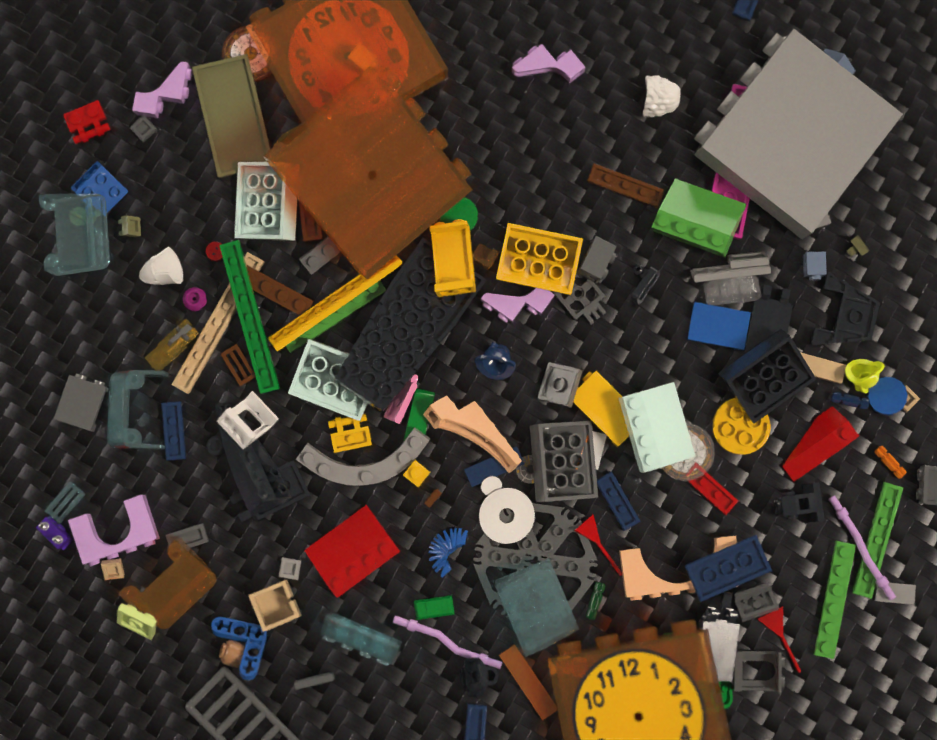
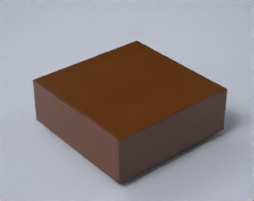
M435 489L424 501L425 504L430 508L442 493Z

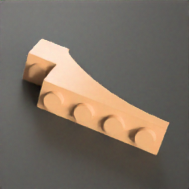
M445 396L431 404L423 414L434 429L441 428L457 433L481 446L500 462L508 473L515 470L522 462L518 454L511 448L507 440L496 429L494 423L489 420L475 401L458 410L449 397Z

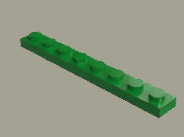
M236 240L221 244L219 246L260 394L280 389L240 241Z

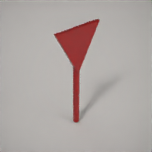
M593 514L574 531L596 543L619 576H622V572L600 542Z
M783 607L758 618L757 620L780 636L797 672L800 673L801 669L783 636Z

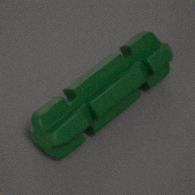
M596 582L593 589L595 590L592 592L588 605L589 610L587 609L585 615L588 619H596V611L599 609L603 596L602 592L605 589V584L601 582Z

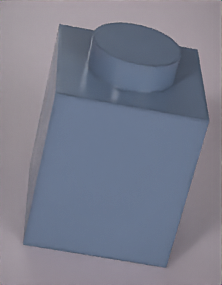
M806 252L803 254L804 277H809V280H821V277L827 274L826 252Z

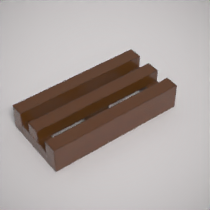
M237 344L221 353L222 358L240 387L256 378L252 367ZM234 350L237 351L251 375L249 377L233 353ZM227 354H230V356L234 360L241 374L245 378L244 380L240 379L239 375L237 374L228 357L226 356Z

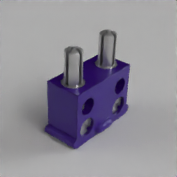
M51 516L45 517L36 526L57 549L64 550L74 540L65 531L66 529Z

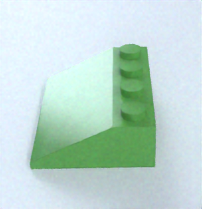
M675 179L657 212L652 229L656 233L725 258L746 204Z

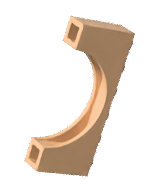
M736 536L714 538V552L737 543ZM640 548L619 551L625 597H630V600H640L642 595H649V598L661 597V593L668 592L669 595H678L680 590H688V593L695 592L691 581L670 583L655 576L644 563Z

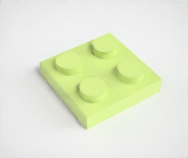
M121 603L117 613V624L152 640L155 635L157 620L148 613L143 614L137 611L132 605Z

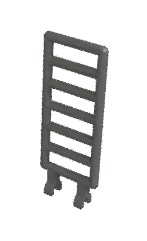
M225 666L185 705V709L216 740H227L222 735L223 732L251 704L260 712L233 740H244L265 717L274 726L260 740H271L279 731L287 740H299ZM225 676L232 685L202 715L195 706ZM239 690L246 699L216 729L208 720Z

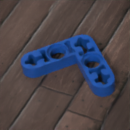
M224 617L215 618L211 625L212 633L215 636L246 643L240 664V675L245 680L254 679L258 673L267 639V631L263 632L261 625ZM223 624L221 630H217V626ZM242 627L245 632L237 635L234 633V629ZM257 632H261V636H259V638H255V634H257ZM255 648L259 651V654L252 657L248 654V651ZM249 662H252V671L246 673L245 669L248 668Z

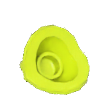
M857 359L846 365L845 375L854 384L856 391L868 393L869 389L877 384L880 372L883 371L885 366L880 361L873 362L867 359Z

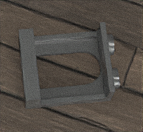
M736 650L732 690L781 692V688H784L785 678L782 676L785 658L782 656V653L779 651ZM743 661H768L774 665L775 675L770 680H742Z

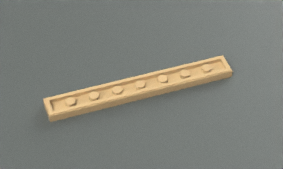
M248 252L244 257L246 265L260 271L264 264L263 260ZM230 283L171 384L187 394L191 392L237 310Z

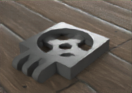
M576 274L575 278H583L587 282L582 286H577L574 282L572 294L566 299L562 298V293L551 291L574 320L583 315L590 324H593L594 320L590 315H593L598 320L600 316L596 312L597 310L602 315L606 313L598 303L605 295L592 280L582 275ZM593 287L595 295L594 300L590 302L586 297V292ZM576 290H580L582 292V295L580 297L575 296L574 293ZM574 301H580L585 308L574 310L569 305Z

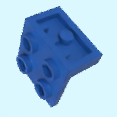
M98 161L71 187L101 218L128 193V190Z

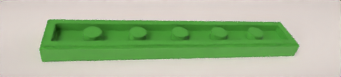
M883 482L865 545L879 571L903 491V487ZM862 558L852 593L872 599L876 579Z

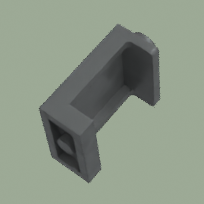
M77 373L75 377L69 375L54 419L94 432L99 409L105 392H108L109 388L104 387V382L95 379L93 383L86 381V376Z
M921 465L920 469L917 470L919 488L916 490V499L918 504L937 505V466Z

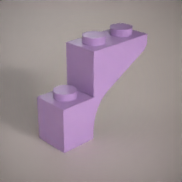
M542 44L539 47H532L528 51L529 55L525 58L520 57L517 59L512 67V73L516 77L555 72L562 75L569 83L580 76L585 70V66L572 50L568 53L565 51L556 58V61Z
M180 62L157 90L149 93L136 92L132 111L136 115L158 118L159 113L163 111V102L161 100L184 104V100L189 95L188 80L192 78V69H190L187 62Z
M535 288L530 294L522 297L486 293L482 296L481 301L484 308L490 312L492 310L496 311L502 321L506 323L510 321L512 323L524 305L528 306L526 309L533 315L538 313L541 316L554 298V294L549 290Z

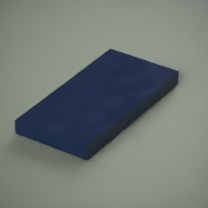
M757 535L684 565L700 602L772 571Z

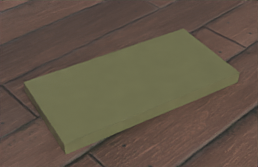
M248 54L192 67L218 178L237 174L238 162H273Z

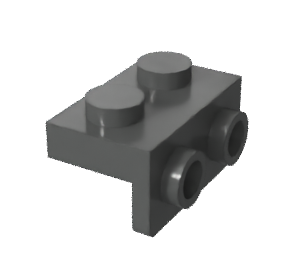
M770 582L758 583L754 588L748 590L741 589L734 594V603L742 622L779 610Z

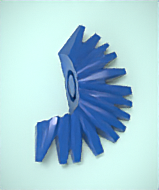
M451 528L450 536L445 530L443 531L446 540L440 534L437 535L438 539L433 538L437 544L431 542L434 547L429 546L432 550H429L428 553L436 555L429 558V561L437 560L432 568H436L435 572L443 568L442 578L452 569L447 560L449 554L465 545L467 530L462 534L461 528L458 529V533L457 528L454 529V532Z

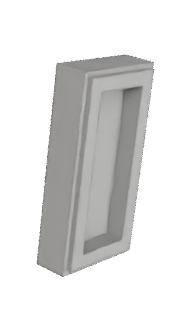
M764 251L727 255L728 264L731 268L769 265V258Z
M888 583L896 595L894 599L889 601L882 588H879L876 584L874 601L914 605L916 585Z

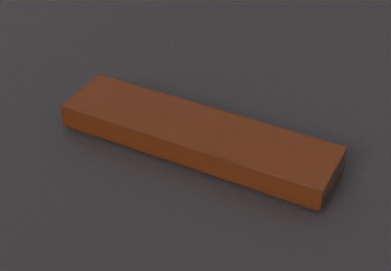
M515 644L499 654L542 720L559 710Z

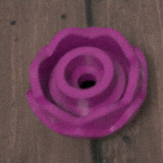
M197 287L189 288L183 295L185 307L192 311H199L207 303L206 293Z

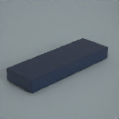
M182 402L161 403L166 461L186 459Z
M512 448L518 454L519 458L522 460V462L517 467L524 465V461L520 455L518 448ZM494 457L464 469L471 487L482 483L487 477H496L508 472Z
M612 471L597 479V486L623 531L641 522Z

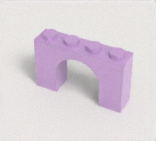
M139 495L124 501L131 527L126 539L116 545L107 544L99 538L91 514H85L68 520L82 564H89V567L100 564V559L107 557L108 560L119 557L118 553L126 551V554L137 551V546L144 544V547L156 544L155 540L160 539L145 495Z

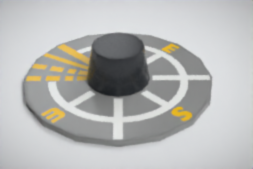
M532 455L522 457L524 465L517 467L516 472L523 482L534 483Z

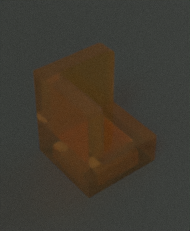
M479 244L472 254L473 262L490 271L500 252L494 248L491 250L483 244Z

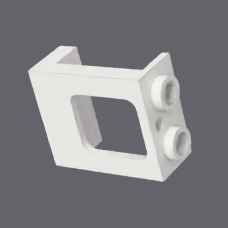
M252 391L232 409L228 408L225 410L217 422L244 449L270 430L279 418ZM244 410H248L261 423V426L255 431H252L238 416Z

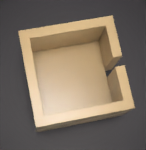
M287 580L249 595L263 632L302 616L296 600L291 601L290 597L294 595Z

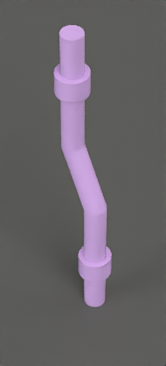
M835 495L830 497L828 500L836 510V516L839 520L843 521L854 538L863 561L876 579L875 583L879 588H882L889 601L894 599L896 595L888 585L889 581L885 576H882L871 559L860 533L848 516V511L845 507H842Z
M395 616L393 623L407 627L409 631H418L436 637L453 653L465 658L477 657L486 665L498 669L501 668V661L489 658L484 653L478 654L458 647L440 630L419 624L418 621L413 619L407 620Z

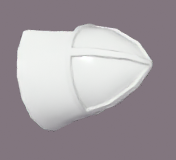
M167 247L156 256H152L140 270L139 278L144 283L154 285L181 284L183 281V271L177 255L170 247Z

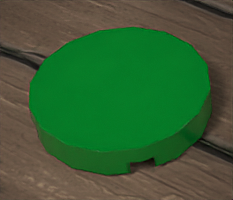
M453 197L443 204L440 211V219L444 223H452L454 220L462 219L468 222L471 231L477 223L478 211L470 199Z

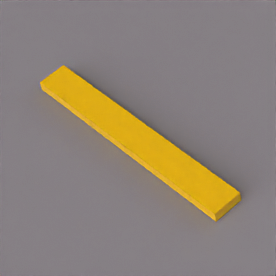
M394 252L389 253L268 337V340L278 352L403 264L401 259Z

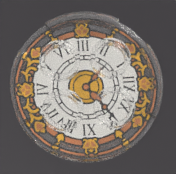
M686 424L695 457L661 467L665 473L674 479L681 481L698 479L713 464L715 454L714 443L709 434L697 425Z

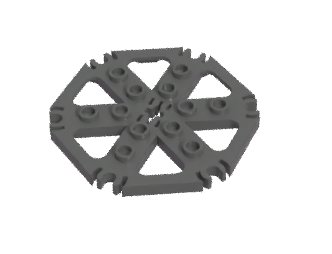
M532 503L534 511L551 513L554 516V522L539 542H537L532 528L523 539L517 541L520 550L493 547L490 544V538L484 533L476 543V545H483V549L481 547L475 548L482 555L480 558H473L474 561H481L482 564H474V567L490 605L495 599L497 602L493 605L494 609L498 605H503L502 615L509 609L510 611L506 617L550 623L548 615L555 622L554 614L559 612L562 618H565V614L562 609H565L568 616L595 581L587 577H596V574L589 572V568L591 566L597 567V564L590 563L589 560L597 561L589 539L574 531L582 524L580 519L576 525L573 524L578 518L576 515L572 520H569L567 514L570 510L567 509L561 515L565 507ZM506 508L509 515L506 516L502 510L499 518L503 523H510L514 519V512ZM571 532L578 534L585 550V555L582 558L553 555ZM534 556H536L539 561L546 564H538L534 568L533 564L525 562V560H533ZM489 566L517 569L500 592L492 590L486 575V569ZM551 574L580 579L581 586L569 601H563L560 598ZM532 582L543 605V610L540 613L523 612L516 608V603Z

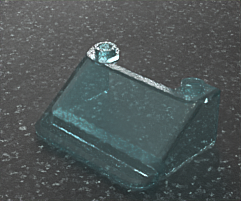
M100 194L39 195L40 206L44 210L55 211L57 253L47 255L44 260V271L60 276L106 268L110 257L105 198Z

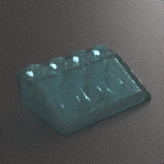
M549 558L495 580V587L525 656L543 650L579 630Z
M334 612L326 614L321 630L324 640L334 643L336 640L342 643L341 647L350 651L353 648L360 651V655L370 658V656L378 658L377 662L386 666L389 663L393 664L402 643L398 639Z

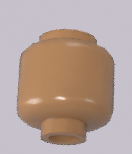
M228 640L226 643H223L219 652V658H221L222 663L235 668L240 667L246 645L234 640Z

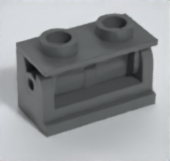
M596 236L592 240L576 274L592 281L597 279L596 284L601 279L604 280L609 271L606 269L608 263L612 264L616 257V253H614L616 246Z

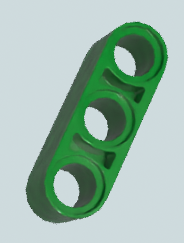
M416 388L404 441L414 427L423 434H426L429 421L423 414L433 404L435 392Z

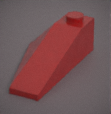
M831 406L816 417L782 467L794 482L854 441L859 435L850 422Z

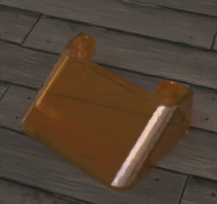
M182 538L175 539L167 550L168 556L174 563L142 593L135 586H127L118 593L128 604L134 606L137 611L152 615L157 620L156 626L160 629L171 627L216 583L214 572Z

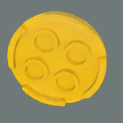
M733 398L724 402L717 409L713 418L712 429L716 441L723 449L733 454L745 455L757 451L766 443L770 434L771 424L768 414L756 423H753L737 400Z

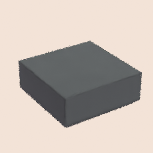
M144 115L130 127L143 142L157 130Z

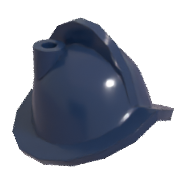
M495 342L491 343L483 355L477 356L474 359L477 369L486 377L495 380L508 378L513 374L516 367V362L510 360L509 349Z

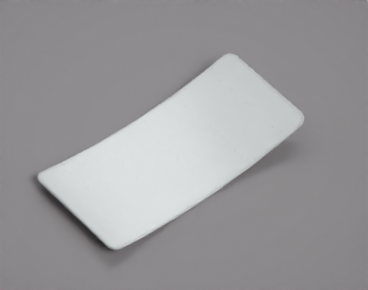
M593 431L595 467L598 470L607 435Z

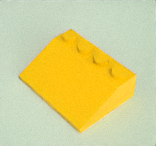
M508 223L496 280L571 295L583 238Z

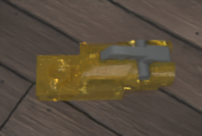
M187 319L173 329L145 357L156 372H160L187 348L186 345L199 334L194 327H191L192 324Z

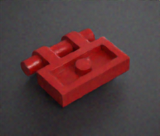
M99 100L63 114L70 132H79V135L72 137L75 144L85 143L89 141V138L97 135L102 136L104 132L111 130L108 123L100 124V121L107 118ZM94 124L95 128L85 132L84 128Z

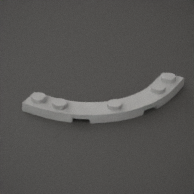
M414 427L406 440L394 453L382 461L365 465L351 466L338 462L324 455L309 443L306 444L296 460L327 480L346 485H370L388 480L405 470L417 458L430 438Z

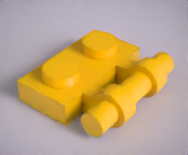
M366 413L363 414L360 421L350 417H336L335 420L328 421L329 429L337 427L338 431L337 433L330 434L334 453L372 445L369 427L360 426V422L367 421ZM354 424L355 429L344 431L343 426Z

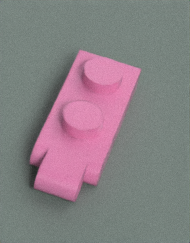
M416 374L413 375L389 404L384 418L400 424L417 388L418 376Z

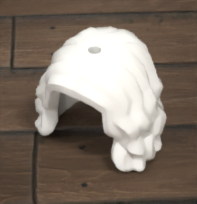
M658 75L646 76L647 95L643 117L662 116L675 111L680 103L681 92L679 86Z

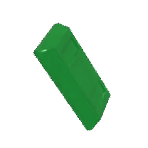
M452 595L414 601L416 620L455 614Z

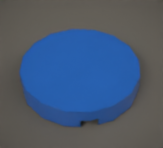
M892 377L880 378L877 384L869 389L868 399L876 412L881 415L890 416L904 408L907 403L908 394L906 387L901 381Z

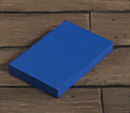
M694 302L687 340L744 350L751 312Z

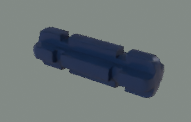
M840 392L832 393V402H841V404L853 407L859 406L861 409H868L869 399H859L857 396L848 394L842 395Z

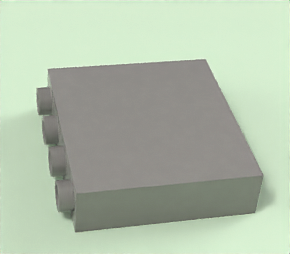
M793 29L786 38H783L778 33L774 35L763 49V52L770 57L763 67L753 62L740 79L741 82L747 85L744 92L738 97L731 91L717 108L718 111L725 115L717 126L708 120L694 139L702 145L695 153L696 157L798 237L804 239L813 233L903 114L797 30Z

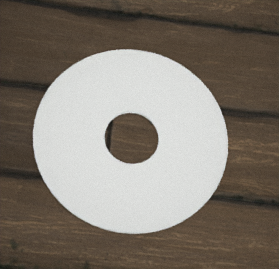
M502 488L489 494L483 501L479 512L480 525L484 533L492 540L504 544L514 543L523 539L530 532L535 518L534 508L530 499L521 491L513 488ZM505 508L513 510V521L503 523L499 518L501 510Z

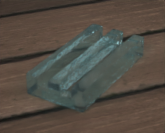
M70 481L45 512L57 520L58 523H61L83 498L85 493ZM72 487L73 490L63 500V502L58 506V508L53 512L52 510L54 509V507L59 503V501ZM78 492L79 495L73 500V502L59 517L58 513L69 502V500L74 496V494Z

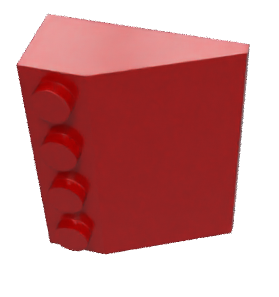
M367 505L304 550L336 598L400 552Z

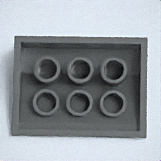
M592 421L531 425L530 436L536 503L598 498Z

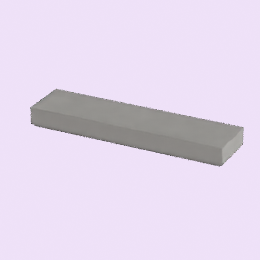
M729 265L691 270L694 282L771 273L770 265L731 268Z

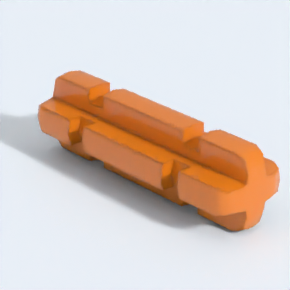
M879 446L874 451L878 458L881 457V461L891 471H894L893 474L900 479L907 473L903 467L899 466L900 464L890 453H887L884 446Z

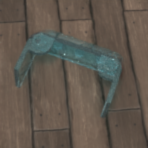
M130 370L112 374L109 382L107 442L111 447L165 450L164 445L142 444L141 433L137 429L128 428L130 390L142 387L145 377H169V373L165 371Z

